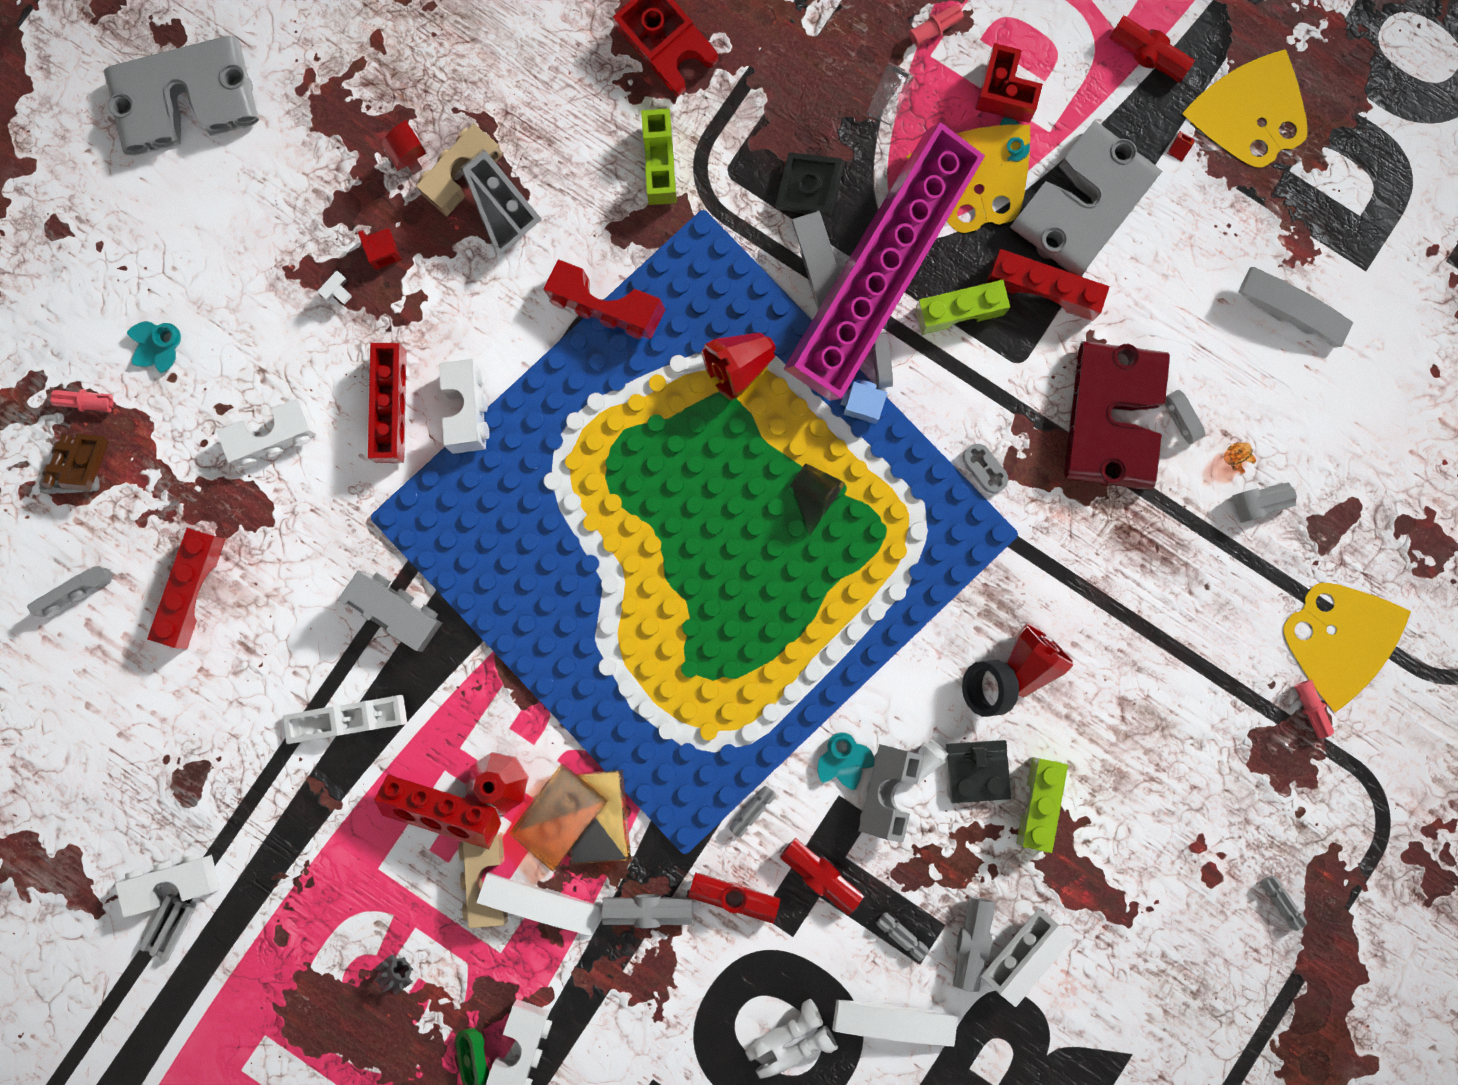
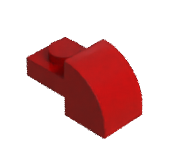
M404 120L385 136L382 148L397 171L408 166L414 175L423 169L417 159L427 153L408 122Z

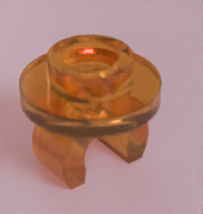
M1247 442L1233 443L1224 454L1225 462L1231 465L1234 471L1241 474L1245 473L1242 467L1244 461L1252 464L1256 463V457L1252 454L1253 448Z

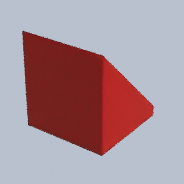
M1179 131L1167 154L1182 162L1192 148L1195 139Z

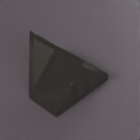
M805 463L789 487L793 490L810 536L843 489L845 483Z

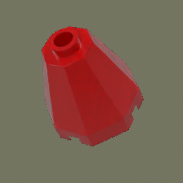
M759 332L714 339L704 345L701 355L710 378L716 376L720 382L715 385L718 391L732 401L741 396L773 361L776 347L769 336L766 337Z
M1026 623L1019 631L1006 662L1015 672L1019 684V696L1023 698L1063 676L1074 665L1072 663L1073 659L1055 641H1049L1045 638L1046 634L1029 623Z
M491 752L470 766L465 791L472 801L495 807L498 815H504L524 802L529 776L517 757ZM491 782L494 785V790L490 787Z

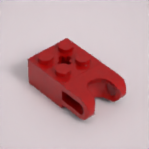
M630 0L612 16L618 32L675 96H680L686 91L685 80L678 71V67L683 61L697 59L707 68H711L719 62L718 53L674 0ZM652 22V24H658V26L655 28H650L649 24Z

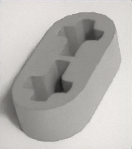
M885 333L880 334L872 346L877 388L893 387L888 334Z
M1176 390L1166 395L1165 406L1183 438L1189 444L1204 438V427L1186 395L1181 390Z
M973 444L965 450L963 463L986 492L991 494L998 493L1007 486L1008 475L985 445ZM972 450L975 453L981 452L983 454L981 462L985 465L984 468L979 462L972 463L970 461V458L973 456ZM987 469L993 476L998 474L1001 477L998 481L999 487L996 484L992 486L988 484L990 476L986 472Z

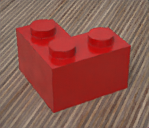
M994 43L987 60L975 107L976 110L1030 123L1037 110L1043 84L1015 77L1022 52L1021 49Z

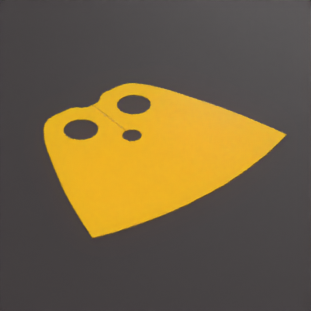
M1286 49L1255 59L1228 73L1207 88L1182 113L1199 130L1241 161L1257 168L1265 167L1275 161L1278 152L1283 149H1294L1307 138V119L1298 81ZM1259 118L1266 119L1267 124L1265 127L1258 126L1257 120ZM1284 122H1291L1297 128L1296 135L1291 139L1283 138L1279 133V127ZM1255 140H1262L1268 146L1267 153L1262 157H1256L1250 151V145Z
M998 125L957 133L958 136L984 154L985 157L950 214L947 223L956 231L967 233L978 230L982 224L987 222L1000 225L1015 220L1021 210L1024 199L1030 152L1021 161H1008L1007 158L1011 154L1007 150V143L1013 137L1021 138L1024 141V146L1030 143V125ZM1017 141L1012 142L1010 145L1012 150H1018L1021 147V144ZM978 184L984 187V192L981 195L974 191V187ZM998 196H1005L1010 201V209L1004 214L996 213L992 208L993 200ZM963 205H971L975 209L976 215L970 222H962L957 216L958 209Z
M1318 583L1306 595L1304 608L1299 612L1293 613L1286 621L1283 631L1288 646L1309 680H1313L1316 690L1336 713L1353 700L1382 669L1399 642L1411 611L1356 589L1333 583ZM1326 593L1333 597L1334 607L1330 611L1323 612L1317 607L1316 599L1320 594ZM1300 622H1307L1313 628V634L1307 640H1301L1295 634V627ZM1329 625L1336 627L1337 631L1334 635L1327 633Z

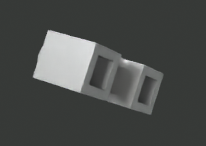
M879 744L878 751L874 757V768L871 780L867 786V797L864 809L860 815L858 831L885 840L904 842L910 813L901 811L896 806L894 795L900 784L904 782L918 783L924 755Z

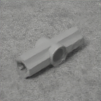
M640 894L634 897H604L602 903L603 925H634L637 928H657L661 925H692V899L688 897H661L656 894Z
M969 896L964 927H961L957 938L956 952L958 958L953 978L954 987L965 991L979 992L984 962L988 960L992 946L990 930L996 904L994 901Z

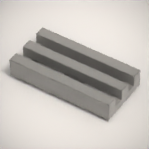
M168 894L139 949L143 952H150L149 955L157 956L163 962L168 961L196 906L186 901H181L180 898L173 894ZM172 903H174L175 905L166 923L164 924L156 942L154 943V945H152L151 943L155 935L157 934ZM181 908H184L185 912L165 950H161L160 948Z

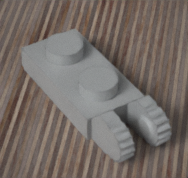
M100 566L91 567V569H87L81 574L74 576L29 603L27 609L32 616L53 617L62 611L61 607L68 602L74 603L85 598L88 595L86 591L93 587L103 588L110 584L112 579H114L113 572L110 571L111 569Z

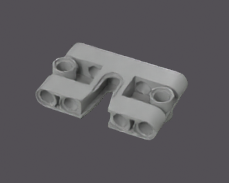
M234 36L220 37L111 65L103 71L110 97L108 109L114 115L122 151L126 155H140L181 144V116L177 98L183 92L187 93L189 104L201 127L205 128L210 136L248 127L259 121L252 93L253 83L247 73L240 41ZM241 78L238 84L232 85L235 79ZM130 106L129 111L122 114L124 109Z
M1096 120L1091 123L1059 165L1073 184L1091 198L1092 204H1086L1071 192L1045 181L1010 226L1021 237L1035 245L1041 257L1053 259L1067 272L1078 276L1083 274L1163 172L1138 153L1132 141L1118 138ZM1115 152L1123 153L1126 160L1118 159ZM1046 239H1054L1058 247L1052 248L1048 246Z

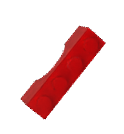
M1002 249L995 256L986 281L987 284L1003 280L1006 292L1011 294L1029 293L1050 299L1061 305L1067 313L1090 321H1094L1101 314L1110 288L1108 285Z
M560 259L557 260L543 288L552 305L564 309L565 306L574 309L576 314L586 319H590L591 316L597 318L601 324L611 329H615L616 326L622 328L628 335L636 339L645 337L651 340L665 312L660 298L637 289H633L623 298L612 301L594 297L590 294V280L584 269Z
M186 527L147 640L176 649H188L197 623L195 605L198 593L207 575L217 566L226 539Z

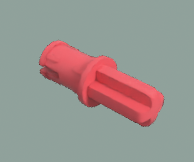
M953 5L936 16L932 14L929 16V20L909 30V37L912 43L919 47L932 37L943 35L945 29L963 19L964 15L960 6Z
M81 389L79 392L53 390L50 399L53 406L78 408L80 412L96 410L110 413L114 403L112 394L87 392L85 389Z
M1313 680L1296 684L1294 688L1305 709L1303 714L1308 715L1317 737L1323 739L1333 735V727L1324 710L1326 704L1321 702Z

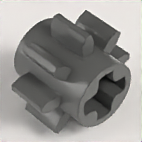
M391 954L375 967L379 972L374 981L382 988L383 993L392 990L394 995H397L413 982L409 978L413 968L406 961L405 957L395 959V956Z

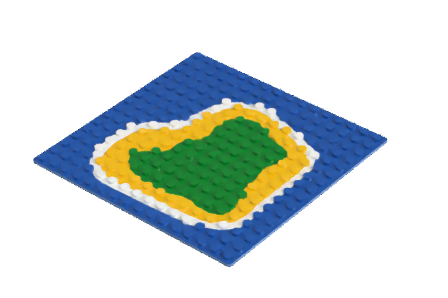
M705 210L699 211L604 299L612 301L623 298L633 289L660 298L665 312L651 340L645 337L636 339L617 326L615 329L608 328L601 324L599 319L592 316L590 319L583 318L488 406L487 412H484V422H487L489 428V439H486L485 450L452 454L444 447L371 515L372 522L606 773L619 772L620 788L682 854L689 853L1018 536L1017 530L887 396L877 424L869 423L844 415L846 406L840 405L842 399L829 401L783 369L812 319ZM759 332L766 337L769 336L776 347L774 352L775 358L741 396L730 401L716 388L715 385L720 383L717 377L710 378L706 371L701 355L704 345L718 338ZM859 369L848 389L851 390L854 382L860 383V380L872 381Z

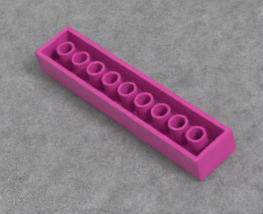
M941 122L925 131L783 368L785 371L829 401L842 399L984 159V154Z

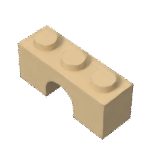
M474 123L469 129L465 128L459 133L456 139L457 142L450 149L444 150L439 155L437 164L431 170H426L420 176L416 185L421 195L446 217L465 197L462 188L455 182V176L461 170L460 167L481 149H484L495 163L503 156L500 146Z
M497 832L489 850L466 842H460L458 846L460 861L464 860L465 872H461L460 884L462 891L466 890V902H463L462 905L463 920H468V928L504 926L508 922L507 912L476 903L483 885L482 874L485 867L501 865L504 862L503 832Z

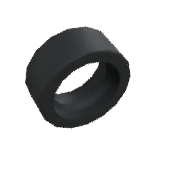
M998 659L975 662L968 667L963 675V698L972 712L981 717L1006 714L1013 709L1018 700V679L1014 670L1007 663ZM987 671L995 677L998 684L999 693L994 705H991L986 700L983 693L982 682Z

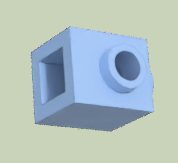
M860 380V383H853L851 390H846L840 405L846 406L844 415L877 424L887 392L876 389L877 385L872 382Z

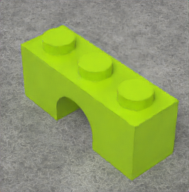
M670 108L641 110L649 205L677 203Z
M999 280L919 299L915 311L921 334L924 335L949 329L953 324L964 320L976 319L979 322L1004 316L1009 310L1010 304L1004 281Z
M1032 757L1027 786L1030 788L1029 802L1025 814H1021L1016 844L1025 848L1052 853L1069 764Z

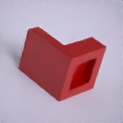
M389 228L367 235L364 230L358 231L367 259L375 270L402 260Z

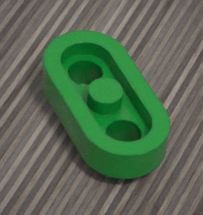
M472 1027L459 1031L456 1035L455 1043L463 1085H486L489 1069L486 1065L484 1054V1038L480 1032Z

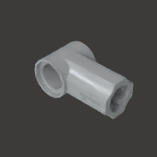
M1289 482L1261 490L1256 488L1232 495L1240 523L1265 517L1268 513L1296 506L1297 499L1295 489Z

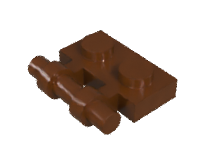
M61 434L58 442H55L51 449L53 455L50 463L46 464L43 469L42 475L44 478L41 485L47 489H52L55 481L58 480L57 483L62 489L90 492L109 442L104 436L76 434L74 442L71 443V436ZM67 458L65 465H62L64 459Z

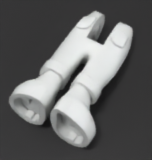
M811 999L802 1003V1014L797 1021L793 1019L788 1024L768 1032L746 1050L745 1053L750 1061L757 1059L770 1050L774 1055V1058L756 1069L760 1079L784 1072L803 1059L814 1055V1051L821 1050L826 1053H832L838 1049L836 1041L827 1026L821 1027L809 1038H805L787 1049L783 1048L794 1039L803 1036L804 1033L815 1030L823 1025L820 1012Z

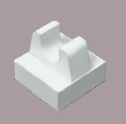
M338 271L317 291L327 301L335 296L344 305L352 297L342 287L347 280Z

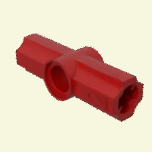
M1125 15L1120 19L1109 39L1133 53V57L1138 64L1149 69L1155 67L1178 83L1183 80L1195 61L1172 46L1170 39L1163 32L1156 29L1147 30Z
M796 837L779 856L783 862L803 877L802 880L820 896L824 895L848 916L857 908L864 897L855 886L841 876V872L822 856L818 857Z
M695 872L688 898L723 908L729 913L743 914L772 924L776 918L781 900L779 897L743 887L739 883H730ZM735 890L742 894L743 899L739 904L731 905L726 901V895L730 891Z

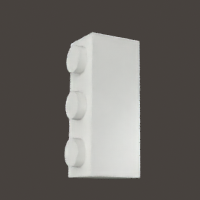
M1038 908L981 977L1002 997L1017 1007L1074 938Z

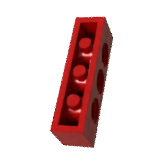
M370 343L368 459L374 463H404L407 350L400 343Z
M387 774L374 799L382 816L488 850L501 826V821L495 807Z

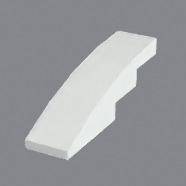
M403 695L283 715L287 744L407 724Z
M489 872L486 874L476 902L530 920L590 936L593 934L602 907L548 888L542 889L519 880L513 881Z
M836 1000L832 1030L834 1032L892 1041L954 1047L958 1016L953 1013L927 1012L921 1008L895 1007L889 1003Z

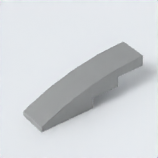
M817 211L792 219V225L809 277V285L819 310L840 274L821 213Z
M1254 266L1249 268L1238 290V293L1278 321L1287 320L1305 334H1315L1334 348L1343 346L1354 323L1334 308L1307 292Z

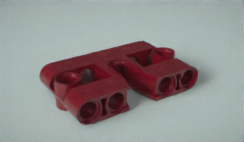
M1081 341L1076 364L1064 469L1065 479L1099 483L1105 487L1114 485L1144 490L1154 489L1157 481L1162 434L1136 424L1115 421L1111 416L1112 409L1126 411L1159 408V405L1165 404L1170 364L1169 352L1136 348L1128 343L1118 346ZM1118 353L1127 356L1128 365H1123L1119 362ZM1106 465H1110L1115 469V479L1106 476Z

